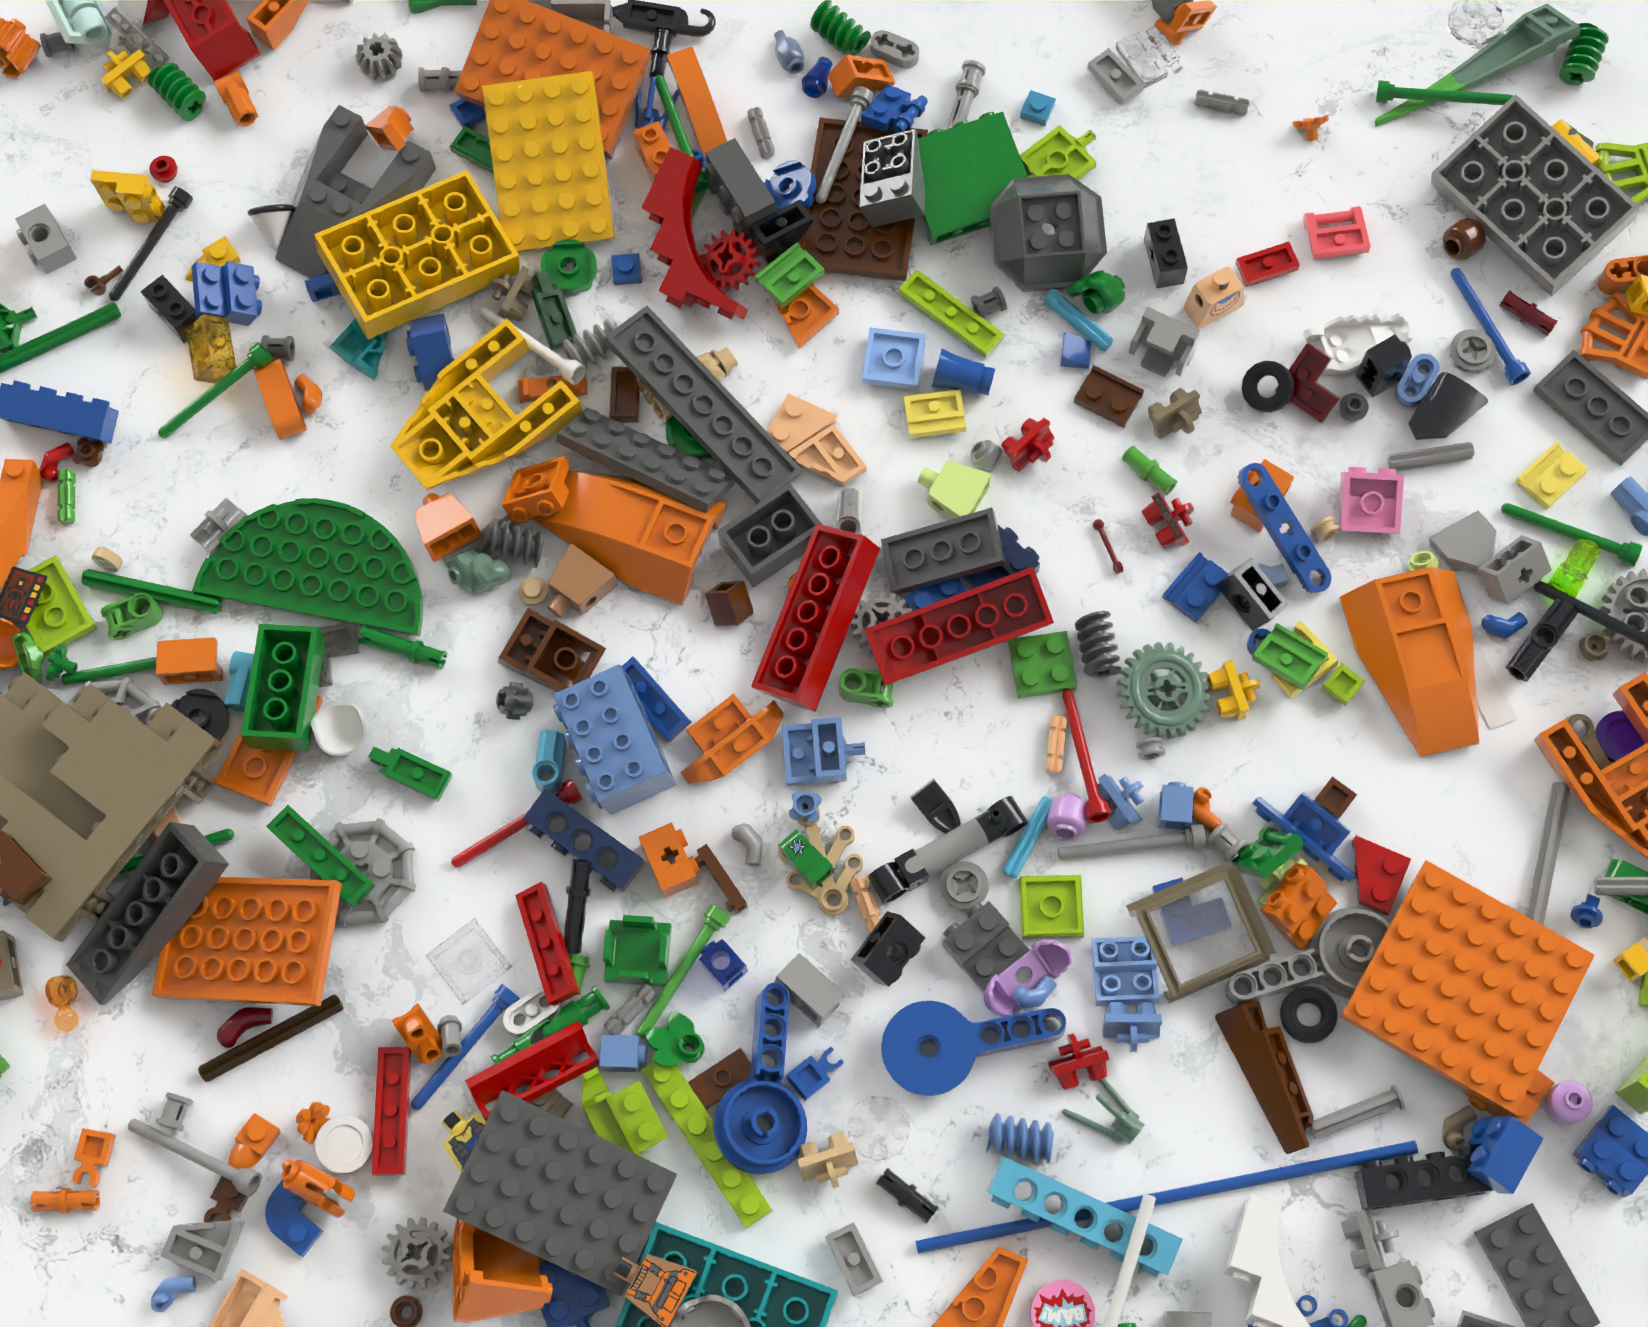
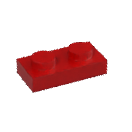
M1290 242L1239 257L1235 263L1246 287L1298 271L1300 266Z

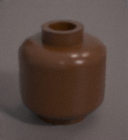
M1469 218L1459 220L1450 226L1443 235V248L1445 252L1457 260L1470 258L1480 251L1486 242L1482 226Z

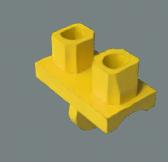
M140 49L131 56H128L124 50L118 55H115L111 50L106 53L109 62L102 67L107 74L101 80L104 83L103 87L108 93L112 91L119 98L124 99L133 91L126 81L127 78L134 75L141 84L147 81L151 70L146 63L145 55Z
M1232 660L1224 662L1221 669L1208 674L1207 682L1212 686L1210 688L1212 692L1226 689L1228 697L1216 701L1219 717L1235 716L1237 721L1245 719V713L1250 710L1247 701H1255L1254 691L1261 687L1259 680H1249L1247 672L1237 675Z

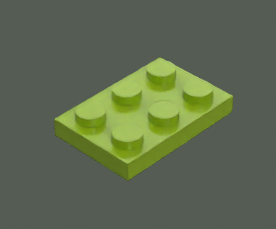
M57 555L28 570L48 576L39 600L26 625L37 647L41 648L44 657L49 656L50 652H56L59 644L67 646L97 629Z

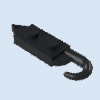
M628 0L627 3L612 7L614 17L623 23V28L653 33L657 30L665 29L670 31L673 36L680 34L704 37L710 34L716 25L714 14L703 8L700 10V13L708 17V23L701 27L689 25L686 11L677 6Z

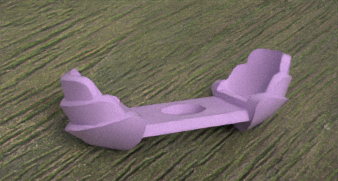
M1045 939L1034 943L1031 946L1032 949L999 975L995 974L991 978L985 989V1006L1001 1017L1011 1016L1012 1012L1018 1010V1005L1013 1000V994L1016 989L1023 986L1026 990H1029L1048 974L1054 979L1058 978L1072 964L1070 950L1056 940ZM1026 966L1031 971L1030 979L1025 983H1018L1015 978L1016 971L1020 967Z

